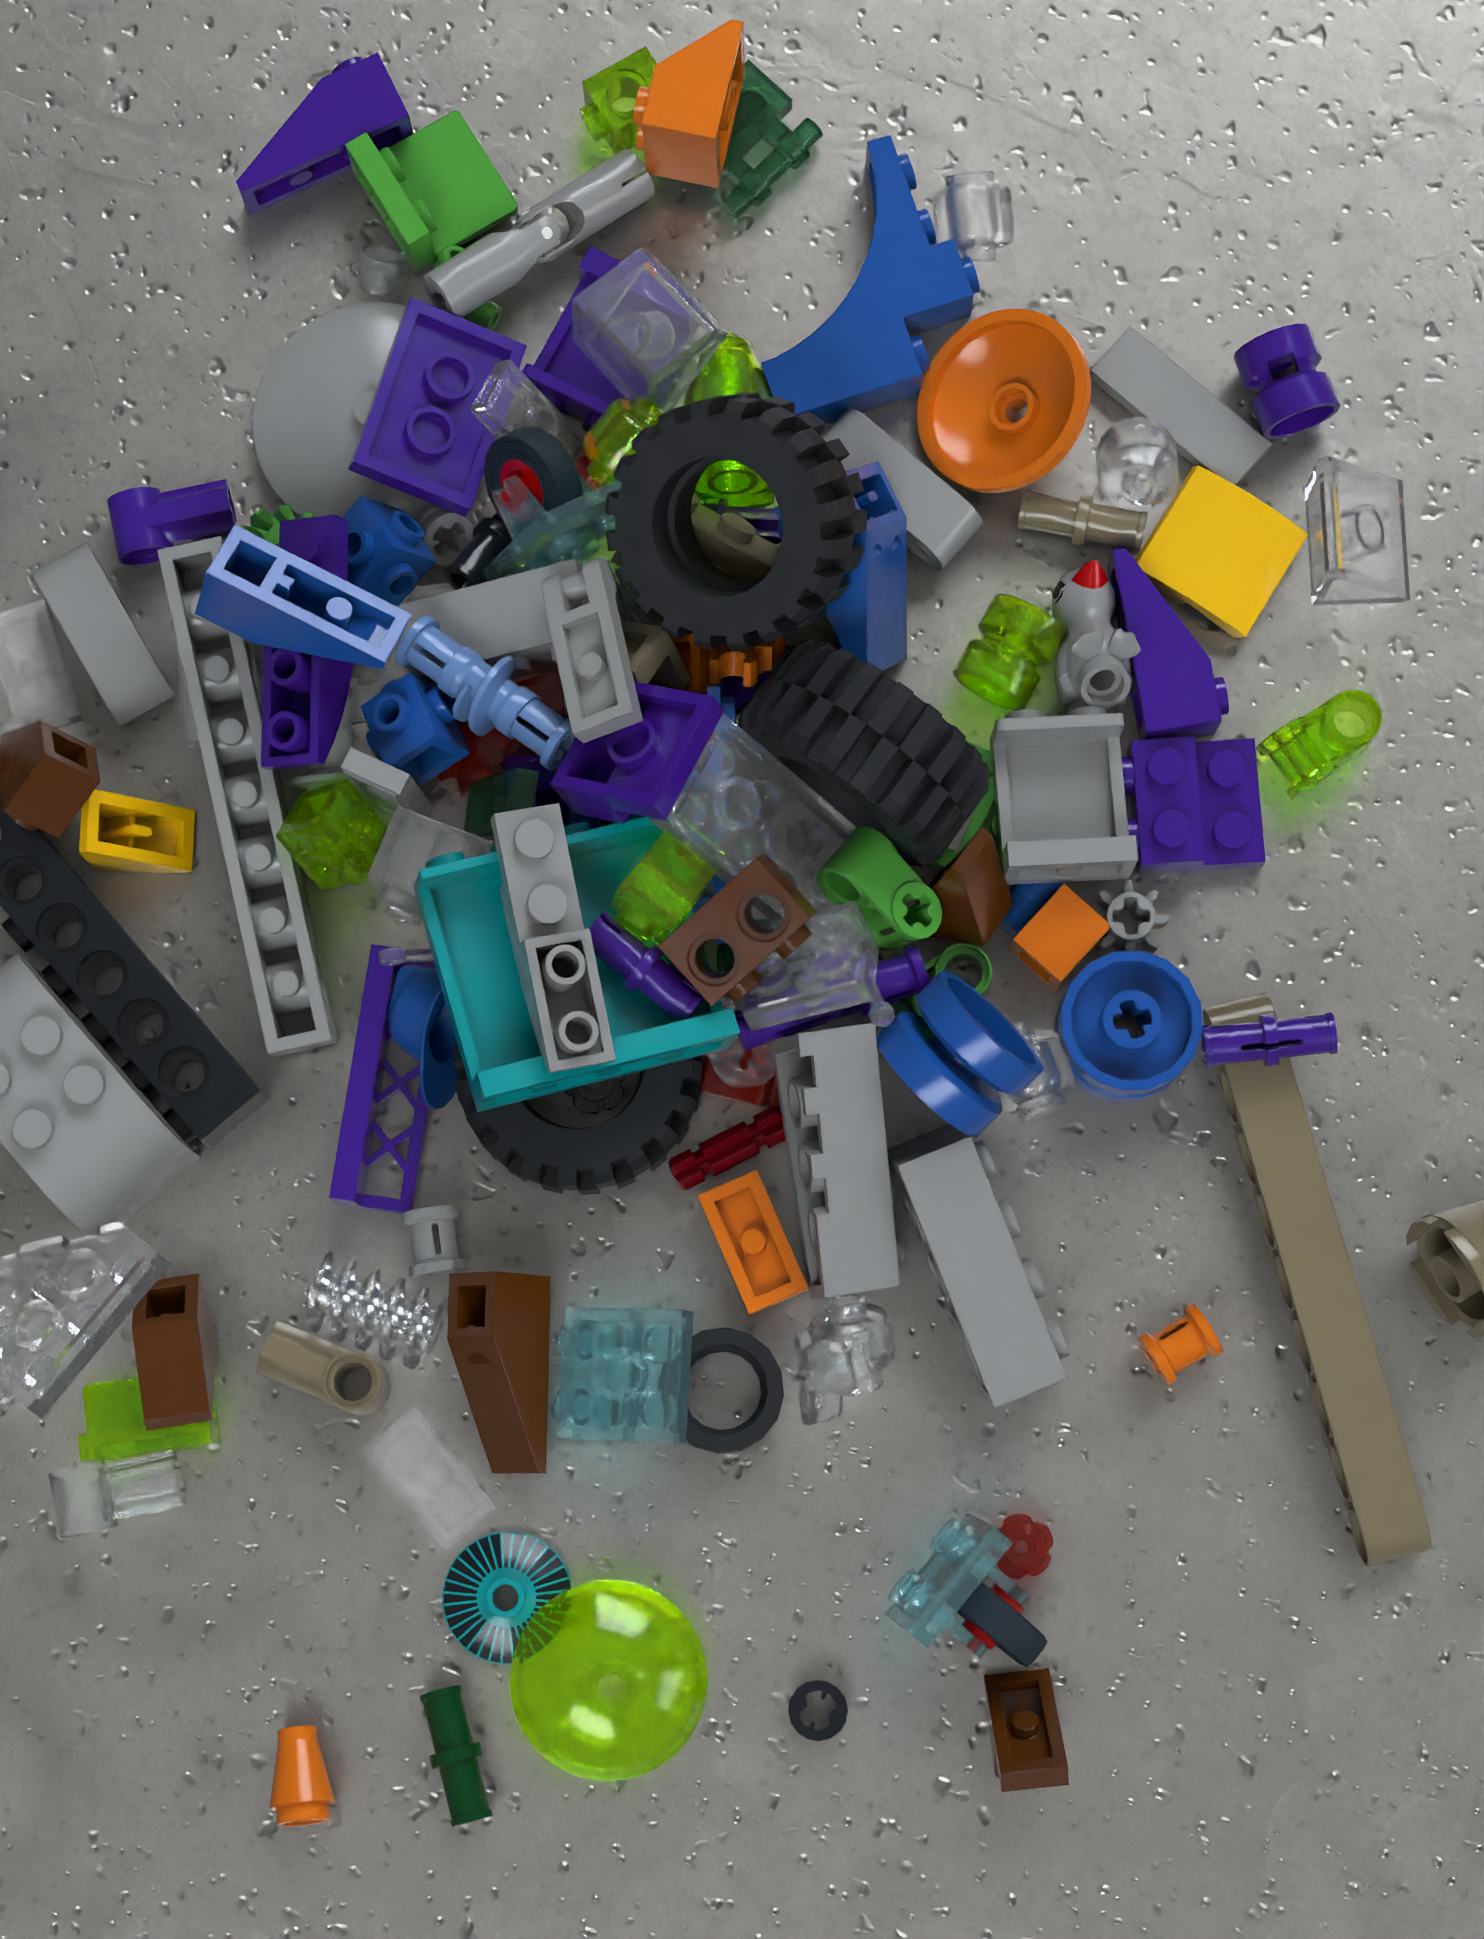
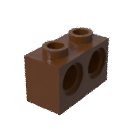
M764 853L755 858L658 947L711 1006L725 995L735 1004L764 978L756 967L776 951L785 960L813 935L805 923L817 914L818 911L769 856ZM757 895H770L781 903L784 919L778 929L762 928L753 919L751 907ZM720 939L732 948L735 961L730 972L718 973L707 966L703 958V948L707 940Z

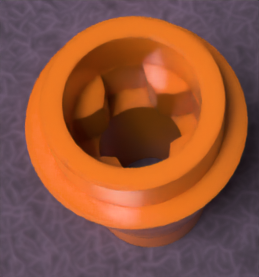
M309 1725L294 1726L277 1730L278 1748L269 1810L276 1811L277 1826L298 1827L330 1821L329 1806L335 1804L336 1801L318 1743L317 1727Z

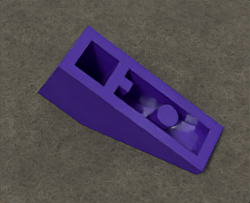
M378 53L367 58L354 57L347 59L337 65L332 74L323 77L237 179L236 184L249 215H253L352 169L345 144L367 132L378 151L385 147L389 148L414 134L409 114Z
M1127 549L1113 550L1107 570L1109 581L1114 588L1117 600L1115 614L1118 629H1122L1125 632H1133L1141 648L1138 655L1131 657L1133 681L1130 687L1138 739L1187 736L1200 738L1214 735L1222 721L1221 715H1226L1229 712L1228 693L1224 678H1214L1211 659Z

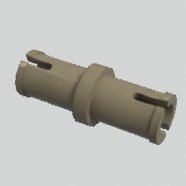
M1025 489L1021 501L1017 528L1072 537L1071 543L1084 545L1085 540L1134 548V550L1140 551L1148 512L1093 503V497L1081 495L1079 500L1035 493Z

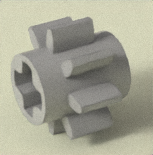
M1126 880L1121 894L1116 898L1104 890L1098 894L1097 901L1106 911L1105 915H1100L1110 926L1098 948L1100 953L1108 951L1110 947L1121 951H1135V948L1142 945L1147 951L1152 953L1160 946L1158 939L1150 931L1151 929L1166 927L1169 922V916L1155 914L1153 903L1158 895L1156 890L1143 896L1134 892L1131 880ZM1122 909L1131 910L1132 920L1143 922L1138 925L1133 935L1125 934L1123 923L1113 922L1117 920Z

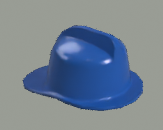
M413 964L405 965L397 973L389 1004L388 1020L390 1035L403 1051L420 1062V1090L425 1104L434 1110L444 1108L456 1093L454 1082L457 1081V1069L453 1064L454 1045L457 1043L436 968H425Z

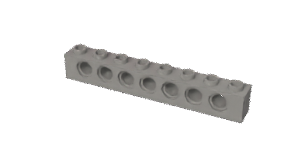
M221 536L160 549L157 552L267 1054L277 1057L339 1042L279 769L267 770L261 768L262 692L251 642L195 614L206 571L224 543Z

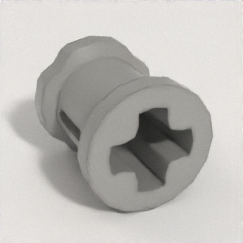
M458 1205L431 1206L410 1210L401 1214L402 1224L410 1228L414 1265L409 1268L411 1279L440 1277L467 1270L466 1260L459 1258L454 1219L460 1216ZM432 1230H433V1232H434L436 1253H435V1248H434V1241H433Z

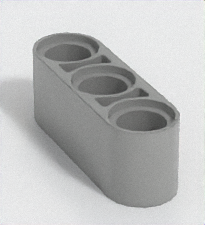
M848 408L822 436L826 442L839 438L850 455L841 461L845 471L879 461L907 517V549L931 568L941 571L983 525V520L979 513L964 497L860 411Z
M87 542L32 572L35 581L120 727L175 696Z

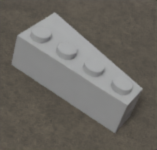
M947 1124L887 1149L890 1173L896 1172L903 1181L907 1193L903 1194L904 1201H902V1204L912 1227L914 1226L922 1243L927 1241L931 1253L927 1254L929 1268L946 1302L951 1301L955 1312L950 1314L951 1320L984 1397L994 1408H997L1066 1379L1067 1376L1060 1359L1069 1356L1066 1342L1055 1320L1047 1323L1044 1321L1036 1300L1046 1296L1045 1290L1032 1261L1028 1260L1023 1263L1020 1261L1012 1240L1022 1236L1021 1230L1009 1202L1004 1200L997 1203L989 1179L998 1176L985 1142L980 1140L973 1143L970 1135Z

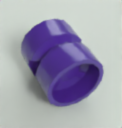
M1297 323L1268 331L1241 346L1234 354L1233 358L1245 388L1258 394L1252 403V407L1262 433L1267 439H1278L1303 432L1319 425L1338 412L1341 405L1329 375L1326 372L1316 370L1322 357L1312 331L1307 324Z

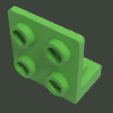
M459 111L448 113L393 146L385 147L378 151L367 132L345 144L355 177L415 272L438 260L440 251L445 247H460L518 213L516 200Z

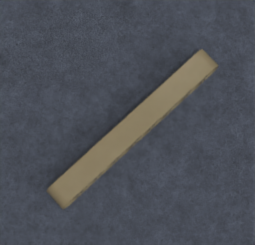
M1267 993L1203 1009L1202 1012L1204 1025H1209V1027L1257 1022L1261 1014L1273 1013L1275 1020L1278 1019L1273 1003ZM1280 1058L1279 1065L1265 1066L1263 1060L1215 1065L1359 1555L1364 1565L1369 1567L1430 1550L1432 1548V1541L1428 1522L1290 1058Z

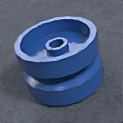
M1144 951L1112 952L1088 963L1069 984L1053 1023L1055 1052L1067 1076L1086 1093L1113 1103L1140 1102L1166 1090L1193 1059L1203 1032L1201 1002L1189 978L1167 959ZM1119 1020L1132 1022L1136 1027V1037L1131 1038L1127 1029L1116 1030L1114 1024Z
M942 970L916 996L922 1016L901 1011L876 1036L877 1044L893 1070L929 1108L961 1132L978 1137L1003 1111L1001 1099L997 1091L1019 1096L1042 1073L1044 1068L1040 1058L1028 1041L990 1001L955 974Z

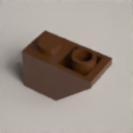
M38 720L0 736V791L2 809L15 823L29 830L40 829L60 838L101 782L96 748Z
M199 1273L135 1283L132 1334L143 1417L147 1431L212 1421L216 1328Z

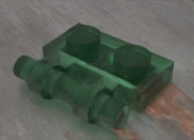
M749 59L745 62L744 83L721 179L725 176L735 185V188L721 200L722 207L734 219H738L752 205L759 207L771 196L772 190L770 187L789 168L797 170L811 156L809 149L823 136L819 126L810 118H805L793 131L781 121L792 110V98ZM764 139L772 146L773 151L753 169L743 157L759 141ZM700 185L707 192L712 188Z

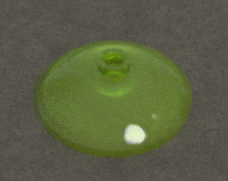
M609 1579L582 1583L550 1599L533 1615L518 1639L511 1663L510 1694L512 1705L519 1725L529 1742L544 1758L558 1768L570 1774L591 1780L616 1781L634 1778L668 1761L682 1748L694 1732L700 1720L707 1695L708 1678L705 1655L701 1642L689 1620L679 1608L660 1593L643 1585L623 1580ZM606 1674H615L623 1682L621 1692L614 1697H605L597 1690L598 1681Z

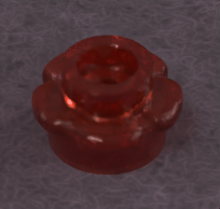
M1013 1514L1003 1520L1001 1528H996L991 1533L989 1552L991 1556L996 1557L998 1561L997 1568L1001 1573L1013 1579H1021L1026 1574L1032 1577L1038 1576L1047 1569L1051 1562L1049 1549L1052 1548L1054 1542L1051 1531L1043 1522H1034L1027 1514ZM1019 1540H1024L1028 1544V1549L1024 1553L1017 1552L1015 1548Z

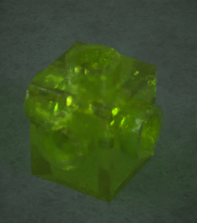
M344 779L301 793L275 837L304 869L305 873L324 891L348 883L358 885L368 880L378 870L381 864L380 856L393 833L349 780Z

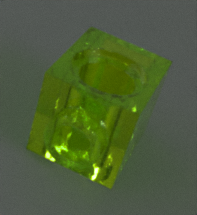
M646 46L582 81L585 106L579 109L582 120L594 140L598 142L605 138L614 154L636 145L639 125L633 124L634 109L622 112L615 110L611 105L620 98L628 97L636 100L640 86L650 88L654 68L657 63Z
M665 830L617 888L610 906L618 912L615 916L618 923L642 941H647L650 937L660 945L674 932L707 891L717 870Z

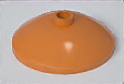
M1017 308L1003 309L982 315L964 325L936 353L929 365V370L924 375L917 402L918 433L924 451L932 464L944 476L958 485L983 493L1013 491L1023 488L1045 476L1071 450L1086 421L1091 399V376L1086 356L1078 341L1066 328L1056 320L1037 311ZM1028 406L1023 418L1016 422L1018 412Z

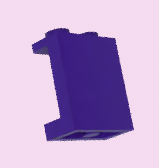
M590 246L579 265L580 283L534 365L526 363L520 374L525 394L529 395L527 397L529 403L541 412L553 417H560L563 412L583 422L582 428L595 439L610 445H614L616 440L632 447L631 441L647 423L701 324L700 300Z

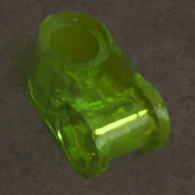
M1346 690L1338 693L1305 716L1298 717L1285 724L1258 744L1256 749L1262 757L1269 756L1289 784L1286 793L1291 800H1295L1320 785L1340 767L1362 754L1371 745L1382 724V711L1378 702L1370 694L1361 690ZM1342 711H1350L1357 714L1365 724V733L1358 737L1343 735L1335 726L1334 715Z

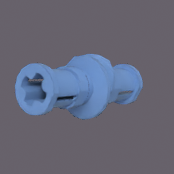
M430 615L421 617L408 629L397 648L396 662L406 669L417 668L438 683L439 689L450 697L455 698L456 701L452 707L453 719L461 722L468 721V727L474 734L484 736L493 728H496L508 738L517 739L540 756V764L546 769L552 771L559 767L560 762L566 756L576 738L572 734L569 718L565 719L542 703L541 697L526 687L518 686L510 680L516 667V660L510 655L505 656L491 667L473 649L468 646H461L439 630V622Z

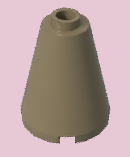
M1484 1200L1424 1216L1410 1225L1406 1235L1407 1246L1417 1241L1420 1258L1411 1262V1266L1427 1299L1450 1325L1462 1320L1472 1328L1465 1334L1473 1338L1484 1335Z

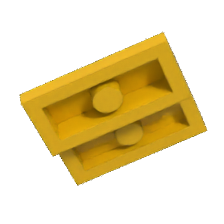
M1197 465L1193 466L1135 561L1157 590L1175 604L1188 603L1234 639L1247 636L1309 534L1255 496Z

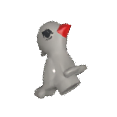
M1097 560L1085 562L1081 568L1065 573L1058 581L1052 593V617L1060 629L1068 635L1060 648L1055 672L1059 700L1063 706H1067L1064 715H1067L1073 709L1087 706L1102 707L1106 710V714L1116 713L1115 707L1124 706L1130 697V687L1133 681L1131 657L1138 655L1141 651L1133 632H1125L1122 629L1115 630L1111 625L1117 607L1116 595L1111 582Z

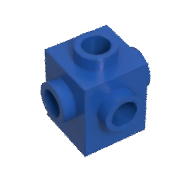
M360 496L343 516L344 519L348 520L347 581L393 605L399 606L405 597L416 588L418 582L435 564L436 560L422 539L424 531L416 520L406 514L404 510Z
M411 672L404 677L388 682L378 695L360 706L370 730L366 733V740L374 755L380 761L410 774L420 787L471 753L458 721L453 719L452 707L456 701L455 698L450 697L439 689L438 684L435 686Z

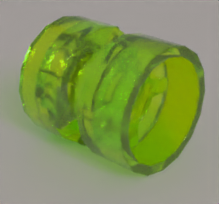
M999 593L994 595L978 624V630L982 638L973 639L968 642L953 670V675L959 683L980 698L1010 711L1026 709L1041 681L1037 667L1050 665L1066 636V630L1054 617L1039 607L1015 596Z

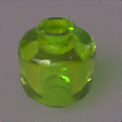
M636 396L633 401L622 398L615 399L586 433L583 439V448L591 461L587 471L604 488L612 492L620 488L622 482L615 480L613 476L620 457L637 453L632 449L631 441L643 428L658 424V417L664 414L659 407L642 396Z

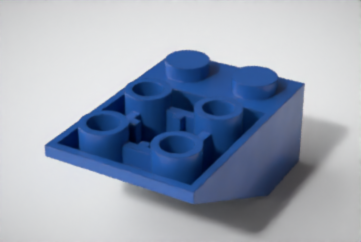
M879 461L846 471L847 476L858 472L864 489L862 492L853 494L855 510H867V530L855 534L853 543L861 545L864 551L859 567L844 574L848 578L850 585L839 600L826 605L825 614L836 634L834 639L835 649L839 650L842 648L854 654L857 659L866 664L869 662L883 671L907 659V517ZM776 506L773 509L780 521L777 523V532L782 542V518L779 506Z

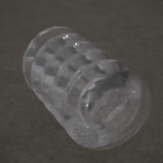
M330 1250L322 1260L309 1292L306 1314L307 1329L317 1333L331 1319L330 1332L332 1339L342 1342L355 1329V1347L366 1351L379 1338V1355L388 1361L404 1347V1367L414 1370L426 1356L431 1354L439 1339L448 1316V1296L435 1310L429 1308L430 1288L425 1286L421 1288L411 1301L405 1299L406 1279L401 1277L386 1292L381 1290L382 1270L374 1268L363 1282L357 1280L358 1261L352 1258L339 1273L334 1272V1252Z

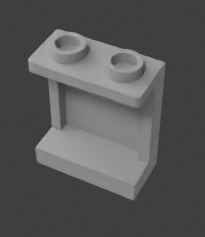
M1087 706L1073 709L1064 716H1043L1041 711L1023 709L1012 711L1006 714L1004 718L995 721L989 741L999 858L1007 885L1129 879L1138 861L1136 835L1129 836L1120 747V735L1124 728L1122 713L1106 714V710L1102 707Z

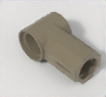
M277 1320L271 1332L268 1333L259 1353V1360L255 1370L256 1373L334 1405L350 1414L359 1416L373 1414L382 1408L389 1398L391 1389L388 1373L381 1364L372 1358L280 1320ZM354 1368H367L372 1378L370 1391L360 1400L348 1401L342 1390L344 1377Z

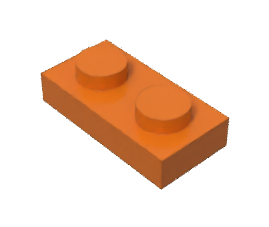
M757 1170L697 1195L749 1316L808 1291L807 1283Z

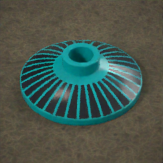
M519 1532L492 1533L469 1544L451 1564L443 1586V1612L451 1633L471 1654L497 1664L521 1663L546 1652L564 1632L573 1606L572 1582L562 1559L543 1541ZM505 1584L514 1587L518 1593V1602L509 1611L499 1609L494 1602L495 1591L498 1587Z

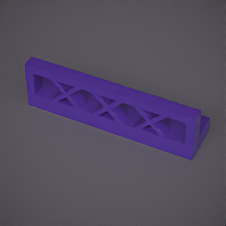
M371 944L329 1198L337 1205L402 1214L414 1210L430 1107L424 1102L420 1090V1080L417 1099L407 1088L410 1083L420 1077V1064L400 1078L387 1061L389 1044L394 1041L390 1035L389 1004L397 973L403 966L413 964L425 968L436 967L434 960L401 956L395 947ZM386 1069L395 1083L382 1091ZM399 1091H402L415 1109L413 1123L390 1141L376 1122L380 1105ZM374 1133H376L384 1146L371 1155ZM410 1139L407 1160L405 1162L397 1148ZM391 1153L404 1171L400 1199L365 1194L369 1168Z

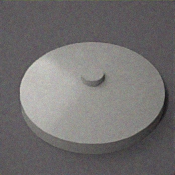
M363 303L337 309L320 316L292 335L278 350L264 372L257 390L253 409L252 423L255 450L271 489L283 505H290L293 515L297 519L305 512H314V517L336 514L343 518L360 496L404 510L414 520L424 508L432 505L429 502L348 470L405 305ZM500 423L495 440L501 437L502 423ZM484 473L475 500L486 486ZM440 526V527L436 530V532L440 531V530L443 529L444 527Z

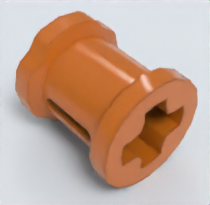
M1193 1303L1184 1307V1316L1153 1335L1145 1333L1137 1338L1145 1356L1166 1386L1177 1380L1176 1374L1208 1354L1216 1358L1224 1352L1212 1327Z

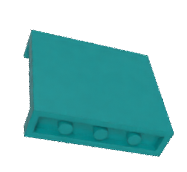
M673 810L669 813L666 821L630 814L625 824L615 822V824L591 829L590 824L587 822L564 826L584 929L590 928L594 921L606 910L610 917L651 948L654 944L659 946L694 914L669 832L675 821ZM494 844L489 848L490 853L467 859H465L462 852L443 854L430 859L425 864L426 868L419 870L413 889L477 1112L729 1049L740 1034L733 1008L723 1010L720 1000L711 1006L704 999L689 1019L676 1021L638 989L631 993L622 986L625 979L595 955L616 1060L610 1063L548 1074L528 1012L499 889L503 884L496 845ZM703 948L704 961L710 968L705 948ZM664 954L662 958L680 972V970Z

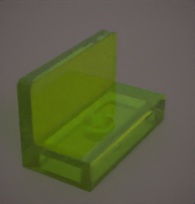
M138 1378L88 1384L83 1388L87 1434L78 1435L80 1461L99 1463L221 1446L215 1384L212 1421L148 1431L144 1423Z

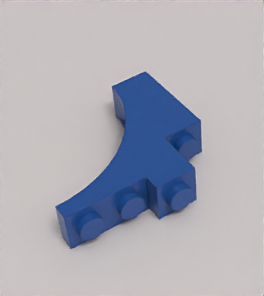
M891 135L867 142L865 168L872 190L874 231L867 257L858 278L833 314L811 335L780 355L761 362V385L766 399L778 396L794 402L795 415L811 412L825 424L836 422L848 408H854L864 413L919 395L923 377L922 372L929 370V362L921 337L919 335L910 336L970 317L973 296L980 291L974 264L969 256L960 258L954 239L936 244V234L930 214L926 208L917 210L911 194V190L916 189L917 184L907 153L897 155Z

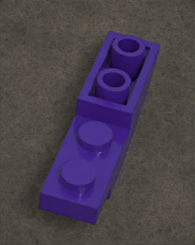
M335 514L280 521V548L347 581L348 520ZM263 646L261 768L270 770L325 764L343 717L354 663Z

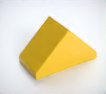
M95 789L81 808L79 854L95 871L192 872L195 810Z

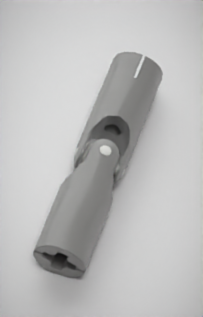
M629 149L619 151L524 212L515 222V226L520 225L518 229L490 233L422 277L423 285L431 302L435 307L461 318L520 282L525 274L535 265L536 261L537 263L552 261L652 198L655 194L654 185L648 171L636 178L633 177L646 169V167L635 153ZM548 207L558 208L566 216L569 234L562 244H560L561 231L558 224L540 213Z

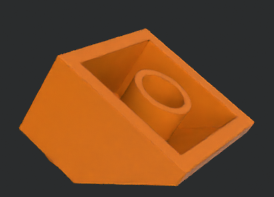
M731 19L656 64L650 88L639 87L633 114V124L639 125L636 149L644 151L646 172L648 171L650 175L719 188L745 78L744 27L742 21Z

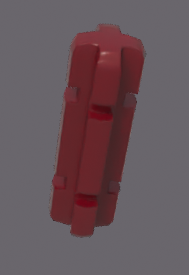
M770 1107L754 1115V1122L747 1125L743 1121L699 1143V1150L692 1153L691 1149H688L672 1157L668 1165L678 1187L681 1190H689L706 1181L705 1175L712 1172L716 1176L759 1154L760 1147L766 1145L769 1149L785 1141L781 1111L777 1107Z

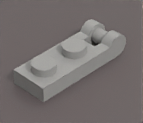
M601 556L582 564L581 572L568 577L563 573H558L541 580L542 595L572 734L582 743H586L643 721L615 598V593L617 592L616 580L607 560ZM588 597L589 603L576 607V601Z

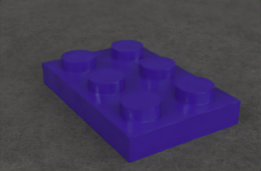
M411 297L405 306L348 470L466 517L472 509L484 473L485 455L492 442L495 441L527 345Z

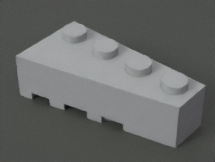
M875 1022L799 1033L772 1042V1056L810 1298H829L900 1286L899 1271H904L905 1251L899 1233H895L893 1214L895 1188L889 1171Z

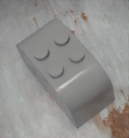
M18 953L0 967V1143L44 1194L74 1225L84 1233L103 1242L195 1163L200 1156L177 1134L163 1117L162 1112L132 1081L117 1060L93 1035L38 969Z

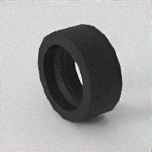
M727 1327L702 1330L681 1342L666 1361L660 1383L662 1407L675 1432L695 1448L717 1454L742 1451L762 1440L778 1420L784 1398L781 1369L769 1348L751 1334ZM727 1352L741 1356L753 1366L760 1380L761 1396L757 1409L748 1421L735 1428L718 1430L704 1426L692 1416L685 1404L683 1388L687 1373L698 1360L712 1353Z

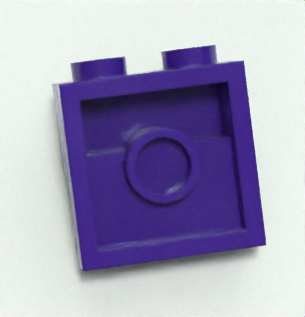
M634 682L643 721L586 743H582L579 739L575 738L566 756L560 762L550 785L575 814L622 824L626 823L630 814L666 821L724 712L716 699L710 695Z
M1195 736L1131 740L1126 751L1127 757L1121 758L1125 795L1130 794L1132 818L1127 819L1129 836L1136 835L1138 854L1136 874L1262 867L1266 859L1255 738L1195 742Z

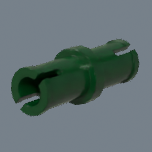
M461 1685L450 1686L420 1695L435 1754L430 1755L429 1759L432 1769L439 1768L452 1819L450 1820L452 1827L493 1816L492 1809L489 1808L477 1757L483 1756L480 1742L473 1743L461 1696Z

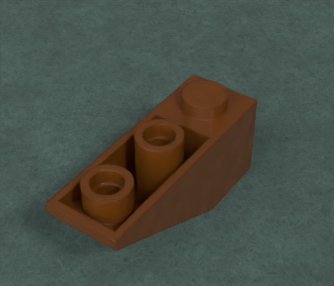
M499 1271L449 1274L447 1340L492 1473H546L551 1276Z

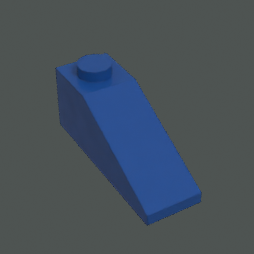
M237 525L233 526L206 571L195 611L196 615L255 644L383 669L412 616L411 613Z

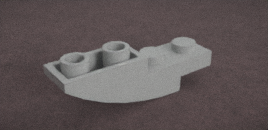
M556 803L495 813L490 820L503 884L499 888L522 990L547 1072L549 1074L614 1062L616 1057L590 928L584 929L560 805Z

